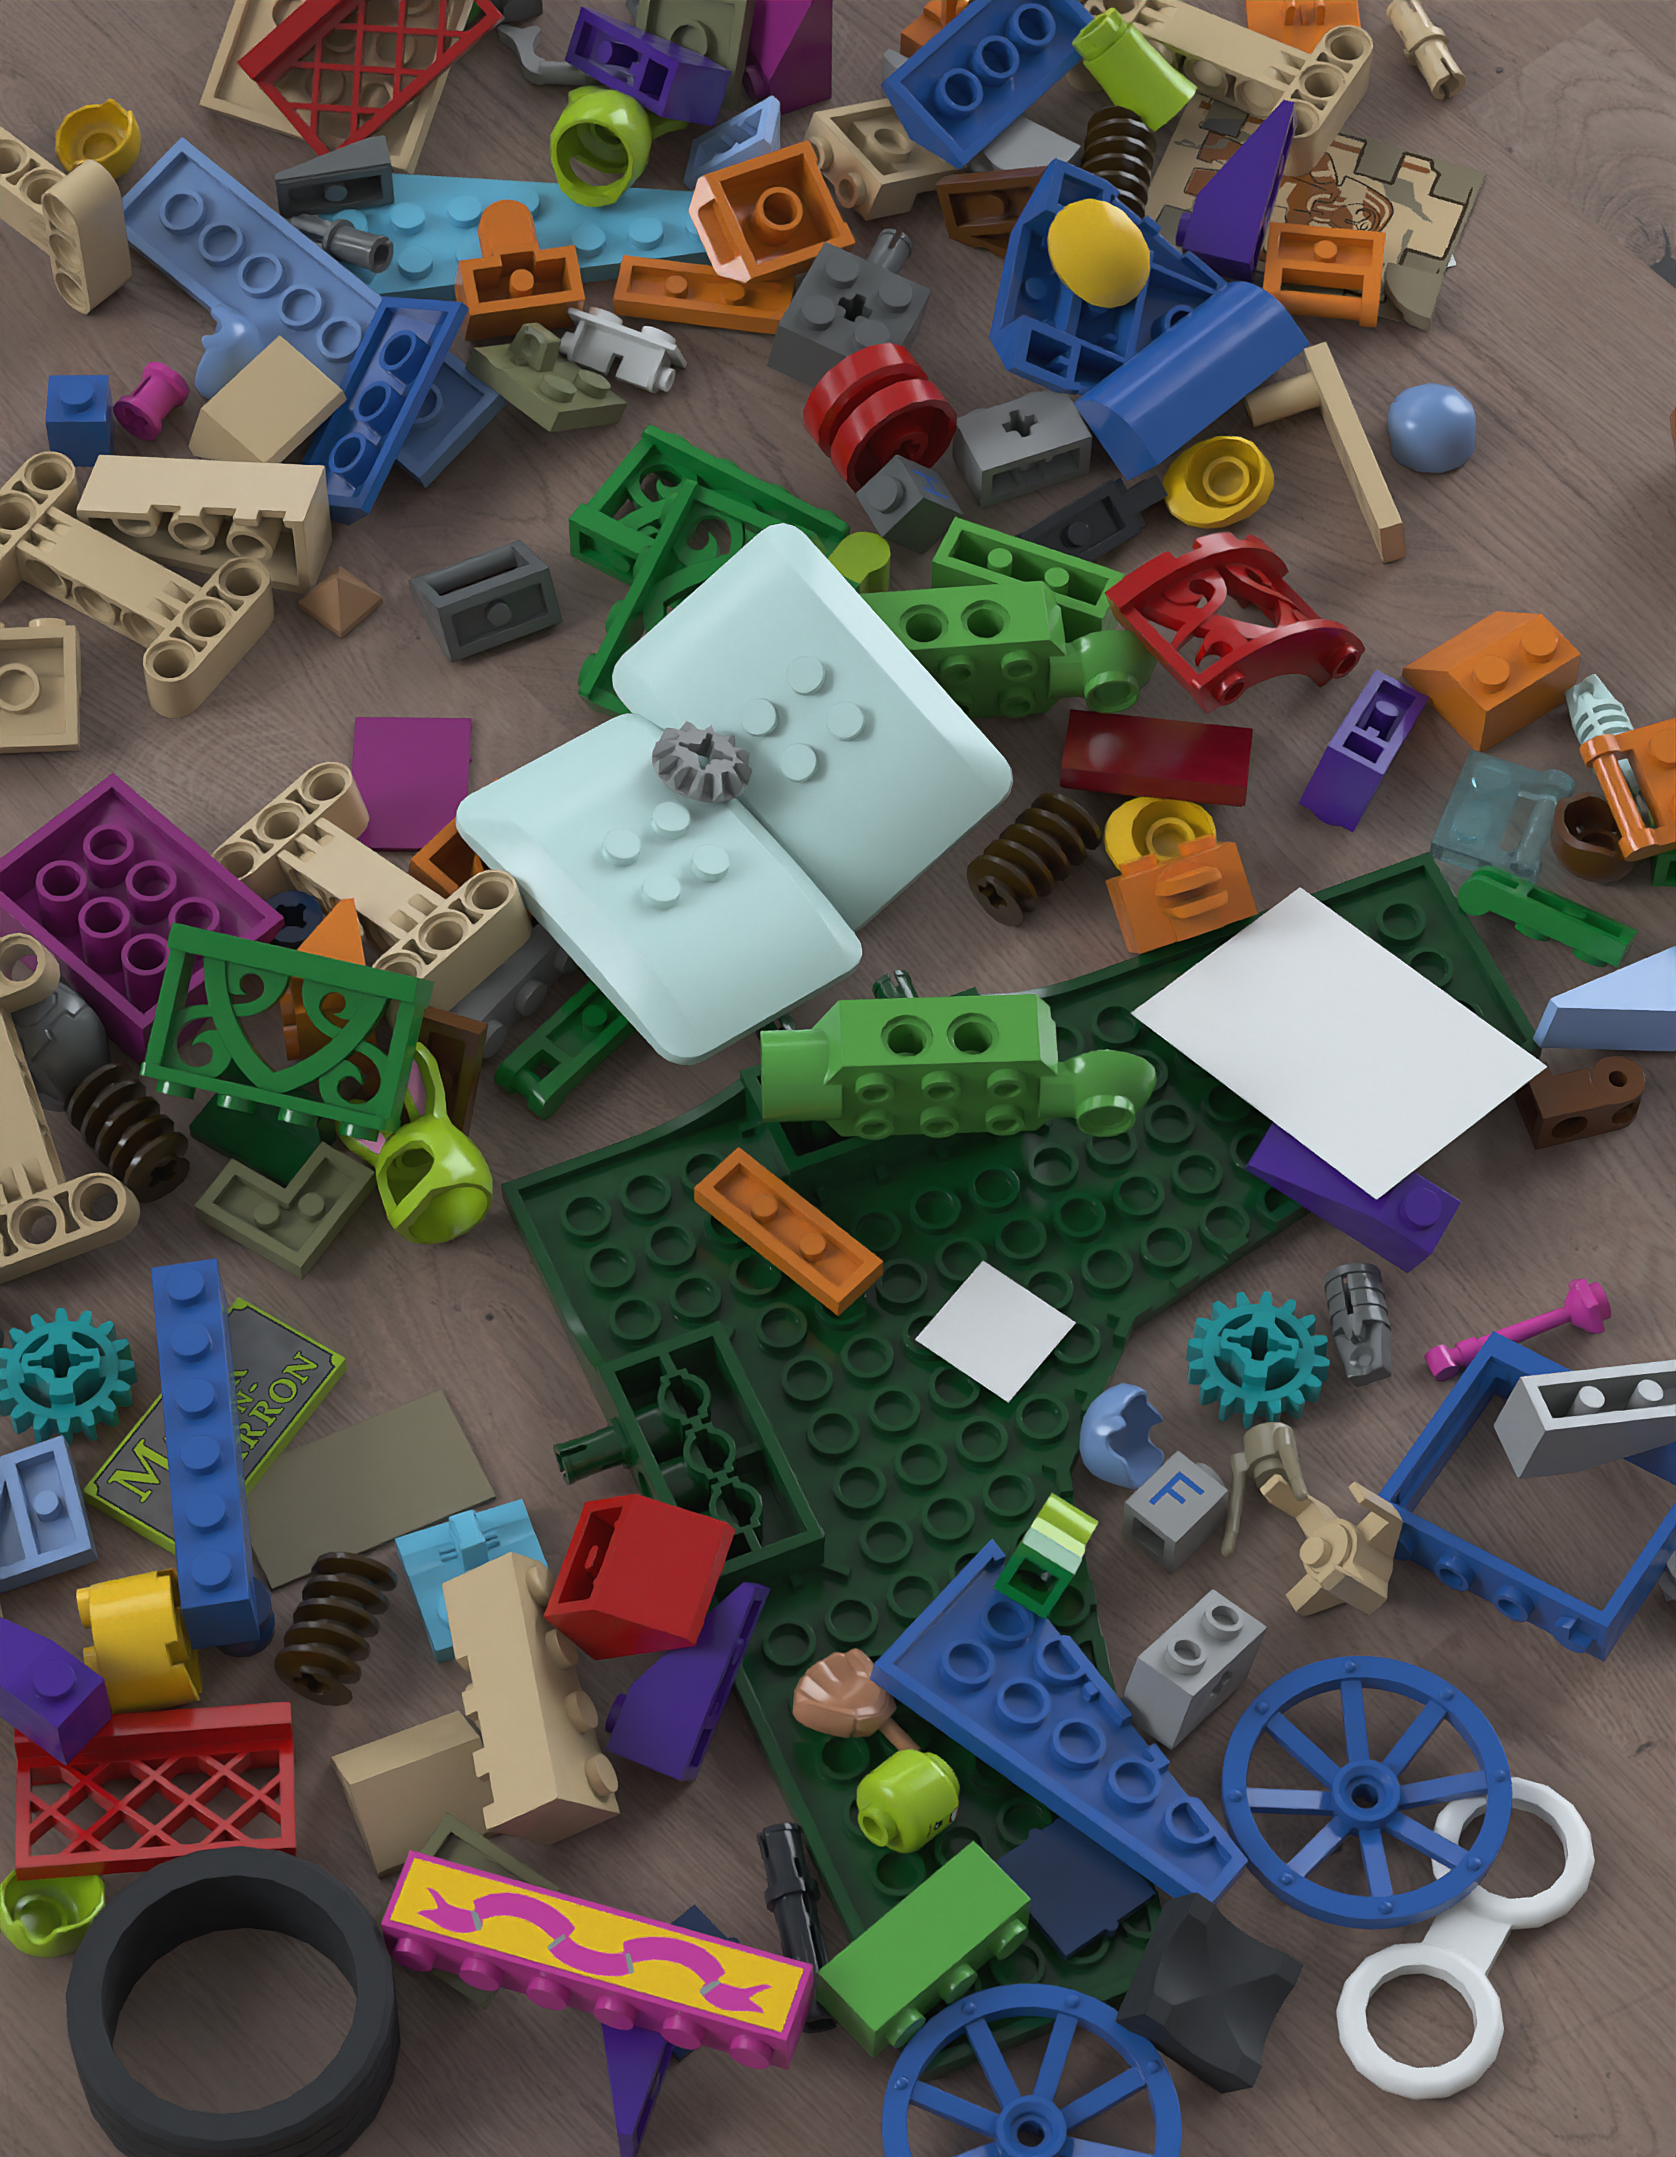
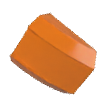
M809 140L705 174L698 178L688 213L716 274L744 283L775 280L808 272L825 242L849 253L851 252L856 242L847 222H843L818 168V159Z

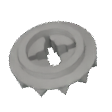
M687 721L679 730L666 728L660 740L656 742L652 752V764L659 778L680 795L701 802L719 803L738 797L746 789L753 771L748 766L750 752L743 748L735 747V735L720 736L714 733L712 724L705 730H699ZM698 755L709 759V764H706L705 770L699 769L701 762L698 761Z

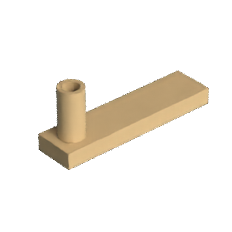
M1326 342L1305 348L1304 355L1307 373L1253 390L1243 397L1249 421L1254 428L1318 407L1383 564L1406 557L1402 520Z

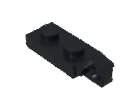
M1157 474L1147 480L1140 481L1128 489L1121 477L1114 481L1112 479L1019 532L1014 537L1092 562L1141 533L1140 528L1147 524L1140 512L1168 496Z

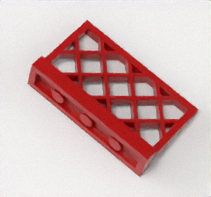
M306 0L237 63L250 79L258 84L317 155L322 156L332 151L318 136L320 112L351 114L350 137L335 150L372 137L503 21L505 17L490 0H474L485 12L486 16L469 31L447 30L449 0H440L438 29L407 27L408 0H399L398 27L367 25L369 0ZM358 11L357 24L345 23ZM336 30L357 32L354 65L323 63L325 40ZM366 33L397 35L395 68L364 66ZM406 35L437 37L436 60L425 70L404 68ZM446 38L459 39L445 52ZM315 49L314 62H303L302 60ZM292 69L314 70L311 103L289 102L275 84ZM323 71L354 73L352 106L321 104ZM363 73L394 76L393 99L383 108L361 107ZM403 76L416 77L402 90ZM297 110L311 111L310 126ZM360 114L374 115L359 128Z
M290 1701L112 1714V1718L66 1766L14 1727V1746L17 1757L15 1872L17 1881L146 1872L161 1863L198 1850L234 1846L282 1851L297 1857L296 1744ZM280 1767V1773L260 1790L239 1777L247 1769ZM207 1773L211 1776L209 1780L190 1796L170 1782L179 1774ZM138 1778L142 1781L121 1801L100 1787L107 1780ZM68 1783L73 1786L51 1806L32 1793L33 1785ZM227 1787L247 1802L229 1818L223 1820L206 1808L205 1805ZM155 1793H159L177 1807L155 1826L135 1811ZM278 1796H280V1805L274 1801ZM86 1798H89L105 1809L107 1813L85 1831L65 1816ZM262 1812L281 1825V1837L250 1839L240 1830ZM32 1813L38 1816L33 1822ZM191 1817L212 1831L197 1844L181 1845L170 1837ZM122 1822L142 1836L129 1849L111 1850L100 1842ZM51 1828L56 1829L72 1841L59 1854L32 1856V1845Z

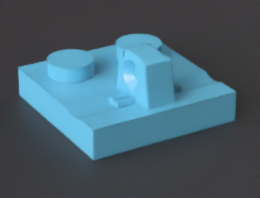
M523 1499L475 1513L473 1509L450 1516L449 1522L395 1538L396 1552L437 1664L455 1658L442 1583L509 1552L541 1561L548 1568Z

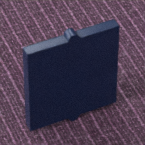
M1062 1817L1042 1830L1032 1828L1028 1833V1840L995 1862L1031 1898L1029 1919L1064 1961L1073 1957L1104 1934L1109 1937L1116 1935L1118 1924L1149 1904L1156 1896V1892L1137 1871Z

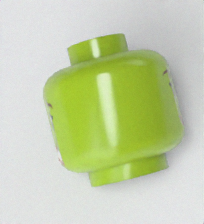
M914 1749L896 1752L868 1774L857 1787L858 1823L862 1832L871 1842L878 1846H887L900 1853L918 1851L946 1829L957 1817L960 1789L957 1777L950 1766L933 1753H922Z

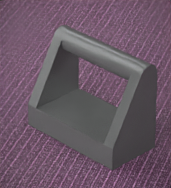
M521 540L408 581L416 604L443 654L451 662L563 621L549 567ZM514 567L517 568V569L511 570V571H509V572L500 574V575H498V576L492 577V578H490V579H487V580L481 581V582H479V583L470 585V586H468V587L462 588V589H460V590H457V591L451 592V593H449V594L440 596V594H443V593H445V592L454 590V589L459 588V587H462V586H464V585L473 583V582H475V581L484 579V578H486V577L495 575V574L500 573V572H503V571H505V570H508V569H511V568H514Z

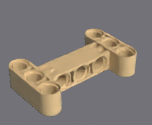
M1088 0L1084 5L1094 18L1110 8L1117 9L1126 23L1132 22L1147 42L1173 68L1197 87L1196 92L1264 120L1283 100L1295 102L1297 127L1283 173L1286 176H1302L1315 168L1367 92L1369 86L1373 41L1370 35L1360 27L1339 25L1330 29L1323 36L1312 54H1308L1179 0ZM1084 58L1066 73V79L1069 84L1079 91L1089 93L1104 90L1084 66Z
M0 126V218L50 255L54 282L61 296L76 311L87 314L132 279V268L119 187L114 178L101 164L87 159L68 175H65Z
M58 452L35 454L0 489V603L23 580L144 646L147 650L143 656V668L148 701L152 709L159 715L167 718H181L190 715L200 707L273 622L274 602L271 577L267 566L260 560L252 557H236L221 565L203 587H200L77 520L76 509L80 502V495L72 460Z
M324 762L307 770L211 854L214 859L265 902L281 892L290 890L301 891L313 896L320 904L322 913L327 916L341 899L354 898L361 940L383 954L372 967L433 981L434 986L429 1006L445 1011H450L521 948L530 938L533 929L516 881L510 873L502 870L480 872L465 882L451 896L444 899L356 840L367 828L369 815L350 769L339 762ZM395 999L391 1000L384 1014L387 1025L392 1031H394L400 1001Z
M22 933L9 934L0 938V1284L121 1240L133 1231L138 1224L140 1216L139 1202L134 1193L110 1174L97 1172L68 1182L66 1181L11 1016L12 1012L39 1003L51 996L58 987L60 968L55 957L39 941L30 935ZM24 956H37L38 964L33 975L25 981H13L12 970L16 962ZM104 1193H116L118 1205L114 1214L104 1221H93L91 1209L95 1200ZM54 1215L57 1224L54 1235L45 1243L33 1244L30 1233L34 1223L43 1216Z

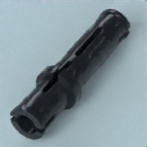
M795 1823L774 1824L762 1829L763 1833L758 1832L757 1842L767 1875L768 1888L764 1892L766 1908L774 1913L781 1939L783 1957L813 1965L815 1996L802 2033L825 2032L837 2027L836 2023H839L816 2000L817 1972L829 1962L817 1914L816 1903L820 1900L818 1882L810 1878L803 1851L800 1826Z

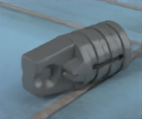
M1360 1262L1338 1266L1329 1271L1323 1278L1333 1341L1336 1344L1346 1376L1356 1387L1368 1385L1392 1376L1391 1325L1388 1318L1387 1303L1385 1302L1381 1271L1373 1264ZM1347 1277L1348 1283H1344L1343 1279Z

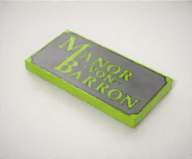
M238 1297L228 1309L247 1497L347 1371L346 1358ZM161 1393L84 1488L83 1495L85 1502L176 1555Z

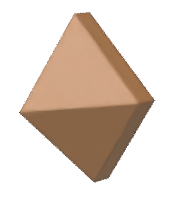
M339 565L297 602L300 609L342 639L383 603V597Z

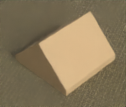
M279 335L201 408L188 447L193 456L210 460L281 463L335 412L347 398L341 388Z
M459 1710L331 1757L332 1766L378 1879L401 1871L410 1850L420 1853L447 1812L486 1839L501 1834L486 1830L483 1807L494 1803L490 1779L483 1782L477 1778L473 1753L482 1749L483 1745L479 1735Z

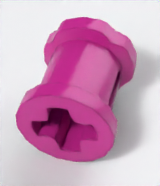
M156 361L148 363L143 369L142 381L130 396H121L113 406V413L120 425L131 435L146 441L155 440L162 431L161 422L173 407L182 406L190 393L186 381L178 372L172 370L164 363Z

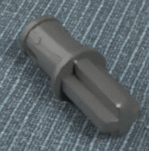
M303 213L299 217H291L288 221L339 263L343 261L369 269L374 273H382L389 267L393 259V243L388 240L387 236L375 235L355 229L353 223L349 220L337 219L331 222Z

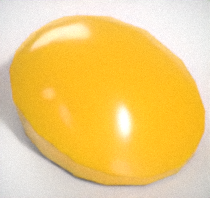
M1084 199L1068 204L1057 213L1049 227L1047 241L1049 257L1053 268L1063 284L1089 304L1099 307L1113 308L1123 306L1137 297L1146 285L1150 273V250L1141 230L1124 211L1105 201Z
M1217 436L1194 444L1183 451L1171 463L1162 482L1168 496L1164 497V502L1170 513L1188 526L1204 529L1226 527L1250 517L1266 504L1274 487V473L1270 462L1253 442L1237 436Z
M1138 797L1125 802L1113 811L1105 824L1104 830L1106 853L1118 870H1120L1119 864L1155 853L1158 863L1179 856L1178 844L1200 836L1214 834L1216 843L1218 842L1213 818L1200 805L1193 802Z

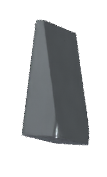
M385 135L360 140L274 174L279 215L284 219H290L293 216L299 217L303 213L312 216L346 209L395 203L391 161Z

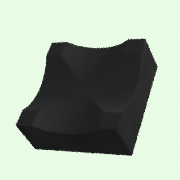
M1198 1892L1169 1899L1164 1904L1115 2022L1128 2031L1147 2038L1156 2050L1221 2094L1252 2088L1262 2067L1263 2049L1270 2027L1286 1997L1295 1987L1303 1965L1288 1954L1274 1949L1240 1930L1219 1911L1214 1903Z

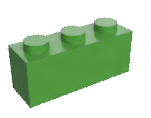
M955 517L932 560L931 589L1043 581L1055 593L1056 604L1061 608L1065 642L1072 643L1074 640L1089 633L1116 629L1119 622L1115 619L1104 592L1124 578L1125 574Z
M972 1841L817 1972L816 2000L872 2058L876 2057L890 2044L895 2049L900 2048L909 2042L917 2031L922 2028L925 2023L924 2015L942 1999L947 2004L958 2000L975 1982L977 1978L975 1971L993 1956L998 1960L1005 1959L1023 1943L1029 1933L1027 1927L1031 1898Z

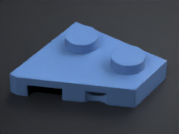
M61 1435L0 1456V1594L99 1560L71 1449L64 1436Z

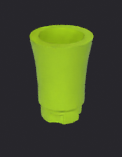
M1110 8L1094 18L1072 41L1074 49L1085 59L1083 62L1084 66L1100 83L1114 105L1135 112L1153 132L1172 119L1190 101L1197 90L1193 83L1173 68L1147 42L1132 22L1126 23L1122 15L1115 8Z

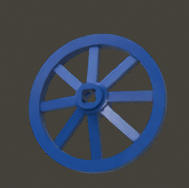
M1345 1656L1330 1658L1308 1664L1279 1678L1257 1696L1242 1714L1227 1745L1223 1762L1221 1805L1224 1821L1230 1838L1248 1859L1246 1865L1248 1870L1262 1886L1293 1909L1320 1921L1347 1928L1389 1929L1404 1927L1425 1921L1455 1906L1482 1882L1493 1867L1504 1843L1512 1810L1513 1792L1508 1760L1501 1741L1481 1710L1460 1690L1441 1677L1415 1665L1384 1657ZM1362 1688L1394 1692L1425 1705L1424 1709L1382 1763L1370 1760ZM1340 1689L1348 1764L1340 1768L1282 1714L1308 1698ZM1444 1719L1457 1730L1468 1744L1480 1768V1771L1402 1786L1398 1782L1400 1776ZM1266 1732L1329 1791L1247 1788L1248 1765L1262 1735ZM1485 1795L1486 1798L1484 1823L1474 1845L1469 1851L1399 1812L1401 1810ZM1364 1797L1373 1807L1368 1809L1360 1808L1354 1802L1356 1798ZM1252 1813L1332 1816L1333 1819L1286 1865L1262 1837ZM1385 1831L1451 1870L1429 1885L1414 1891L1393 1895L1381 1834ZM1352 1835L1359 1838L1370 1897L1336 1892L1306 1878Z
M1044 1984L1005 1985L979 1991L944 2008L918 2030L906 2045L889 2078L884 2097L881 2122L882 2149L884 2157H912L907 2135V2116L911 2104L995 2140L954 2157H1179L1182 2139L1181 2111L1172 2077L1163 2059L1147 2038L1132 2033L1115 2022L1118 2011L1091 1996L1059 1986ZM1016 2016H1039L1056 2019L1033 2095L1021 2096L987 2022ZM1079 2026L1110 2044L1132 2068L1059 2109L1053 2102L1076 2027ZM963 2033H966L1002 2109L1000 2114L919 2081L934 2057L946 2045ZM1145 2089L1152 2108L1155 2124L1154 2155L1066 2136L1069 2132ZM1026 2131L1028 2134H1033L1037 2137L1042 2136L1044 2140L1038 2146L1026 2147L1020 2143L1018 2135L1020 2132Z

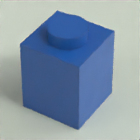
M49 375L45 423L50 452L66 455L72 460L74 467H94L99 455H113L116 420L113 413L109 375Z

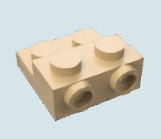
M888 98L814 112L803 140L810 141L818 159V168L835 186V193L839 203L845 208H854L866 221L910 212L917 193L936 190L935 184L943 176L965 174L967 169L966 165L961 170L957 169L911 140Z
M38 618L31 620L29 627L5 628V624L0 622V754L80 751L79 697H81L80 636L76 626H66V621L58 618Z

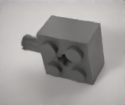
M884 229L879 234L877 242L867 260L825 242L778 324L767 366L814 388L823 376L844 358L868 346L890 342L904 346L909 351L920 331L932 291L898 275L907 258L910 257L914 250L911 239L902 233L894 249H892L890 244L897 230Z

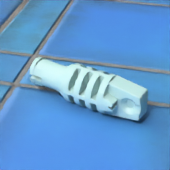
M1596 674L1590 675L1580 684L1572 686L1565 692L1572 727L1580 745L1599 735H1617L1634 730L1623 705L1614 698ZM1628 759L1619 760L1618 763L1638 811L1641 812L1642 810L1636 797L1640 795L1642 802L1648 808Z

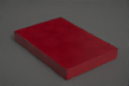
M1070 709L1059 787L1242 807L1246 804L1253 728Z

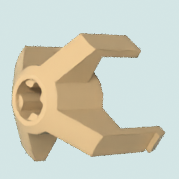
M1274 1474L1260 1488V1491L1269 1503L1294 1517L1308 1537L1300 1549V1558L1307 1574L1286 1594L1294 1610L1305 1617L1346 1602L1370 1616L1387 1599L1388 1582L1393 1571V1557L1403 1520L1395 1507L1354 1481L1348 1488L1357 1502L1371 1511L1355 1526L1347 1520L1339 1519L1327 1505L1308 1495L1305 1501H1298L1295 1498L1290 1483L1285 1481L1281 1475Z

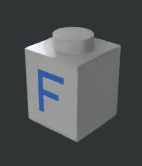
M1177 1451L1125 1501L1122 1534L1172 1574L1224 1523L1228 1490L1213 1469L1200 1462L1195 1464L1181 1452Z

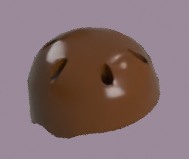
M1586 791L1574 797H1563L1559 800L1555 808L1550 831L1551 847L1560 865L1572 875L1589 882H1614L1628 875L1643 862L1644 859L1633 862L1625 861L1618 845L1622 835L1605 796L1597 792Z

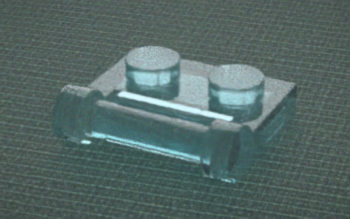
M1471 749L1432 839L1430 853L1434 859L1471 871H1475L1481 866L1490 865L1535 884L1543 867L1539 858L1551 831L1555 808L1561 798L1572 796L1575 782L1572 777L1560 770L1547 769L1540 772ZM1520 797L1536 801L1517 849L1509 852L1499 849Z

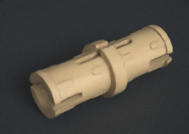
M1394 0L1388 6L1386 16L1404 42L1406 49H1403V54L1412 66L1418 67L1427 81L1432 95L1436 99L1444 100L1445 94L1440 87L1441 85L1446 91L1448 98L1455 96L1464 88L1466 77L1447 49L1446 45L1449 44V40L1441 28L1432 24L1420 0H1408L1412 7L1411 9L1405 0Z

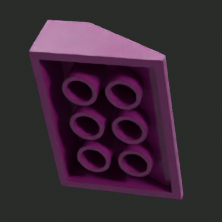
M833 0L755 1L745 70L742 77L743 87L751 100L758 99L761 102L770 96H774L780 101L781 116L832 98Z
M114 773L110 774L0 858V938L9 934L22 933L30 935L39 941L55 957L59 964L60 972L72 989L80 994L89 1007L97 1014L105 1027L107 1037L139 1065L145 1062L170 952L167 944L172 922L267 944L274 939L285 925L284 917ZM29 955L19 959L30 970L36 971L37 956ZM196 955L184 1008L195 1005H209L205 989L204 956ZM208 1018L197 1019L185 1026L178 1036L177 1049L192 1038Z

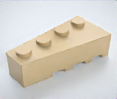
M99 455L76 509L79 521L156 563L213 575L221 565L230 559L252 557L260 560L267 566L270 572L272 588L306 594L315 587L333 541L325 466Z
M509 1552L442 1583L455 1659L464 1670L471 1673L472 1683L467 1685L465 1691L462 1692L465 1715L475 1722L481 1730L484 1748L473 1753L476 1775L483 1782L490 1779L494 1803L483 1807L486 1830L552 1845L621 1814L614 1794L618 1789V1780L612 1764L602 1754L594 1730L598 1725L595 1706L587 1693L582 1690L575 1669V1664L578 1663L577 1647L543 1617L556 1581L543 1562Z

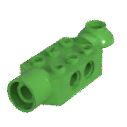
M1043 581L859 594L969 719L999 716L1021 718L1029 714L1046 713L1060 698L1073 697L1085 699L1087 706L1099 713L1112 714L1122 712L1138 702L1140 690L1149 682L1157 664V659L1145 648L1135 633L1129 630H1104L1089 633L1074 640L1072 643H1066L1061 608L1056 604L1055 593Z
M1037 994L839 1000L812 1029L760 1031L763 1122L826 1121L841 1137L860 1136L864 1139L878 1140L890 1135L925 1134L930 1137L942 1138L955 1133L990 1132L995 1135L1007 1136L1020 1131L1037 1130L1050 1118L1072 1117L1076 1119L1078 1128L1085 1134L1097 1137L1116 1136L1133 1127L1136 1121L1135 1114L1147 1104L1157 1082L1155 1068L1144 1058L1127 1052L1108 1049L1090 1051L1089 1053L1068 1059L1065 1062H1058L1055 1021L1051 1019L1050 1007Z

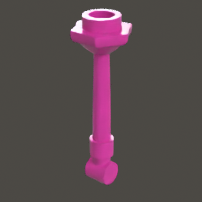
M1577 1278L1568 1284L1569 1292L1565 1298L1564 1307L1495 1332L1516 1343L1523 1342L1568 1322L1589 1334L1602 1333L1605 1331L1603 1321L1611 1318V1308L1606 1294L1598 1282L1588 1285L1585 1278ZM1490 1334L1477 1339L1473 1336L1455 1343V1347L1449 1349L1447 1345H1438L1427 1351L1424 1359L1435 1380L1445 1381L1459 1371L1458 1367H1468Z

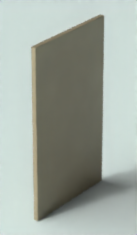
M439 1389L280 1454L246 1497L251 1548L271 1590L275 1591L311 1576L312 1565L320 1555L329 1552H349L362 1555L395 1541V1538L420 1531L444 1521L450 1516L496 1499V1495L442 1389Z

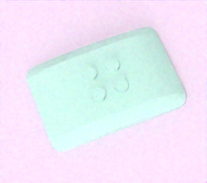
M775 524L762 530L623 654L615 664L612 675L613 688L619 699L632 714L642 715L663 732L666 728L679 730L687 721L699 730H705L712 724L714 733L720 736L735 735V747L743 748L750 752L748 766L753 770L746 789L736 798L799 865L854 933L868 924L1006 800L1012 789V769L1006 759L812 541L793 525ZM698 755V761L706 767V764H709V759Z
M626 713L608 720L467 796L458 807L455 818L456 829L465 842L491 870H502L510 873L516 881L526 909L658 1054L667 1061L678 1065H694L705 1061L850 977L859 966L862 957V947L855 933L823 893L737 798L719 803L701 802L680 795L669 788L659 778L652 764L654 746L664 732L642 715ZM700 763L699 769L705 770V767Z

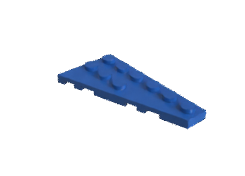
M991 1539L876 1661L870 1680L1173 1898L1198 1892L1217 1905L1242 1876L1248 1859L1198 1797L1188 1796L1168 1771L1170 1761L1155 1743L1148 1746L1130 1723L1132 1718L1131 1712L1070 1635H1060L1047 1617L1043 1619L993 1588L1005 1568L1004 1561L1006 1555L996 1542Z

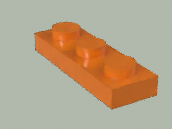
M623 255L613 298L614 315L775 335L780 320L795 296L796 276L744 283L716 274L713 266Z
M740 1147L694 1187V1201L837 1316L845 1311L883 1275V1261Z

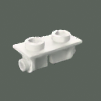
M569 307L568 314L577 329L575 333L567 331L564 334L559 353L567 356V360L572 361L577 366L607 376L615 356L622 358L615 376L617 380L654 394L659 389L668 392L672 387L675 379V370L669 368L671 364L682 368L686 367L687 362L677 345H675V338L666 332L649 326H644L641 332L622 326L623 321L618 316L600 308L591 307L589 312L585 313Z

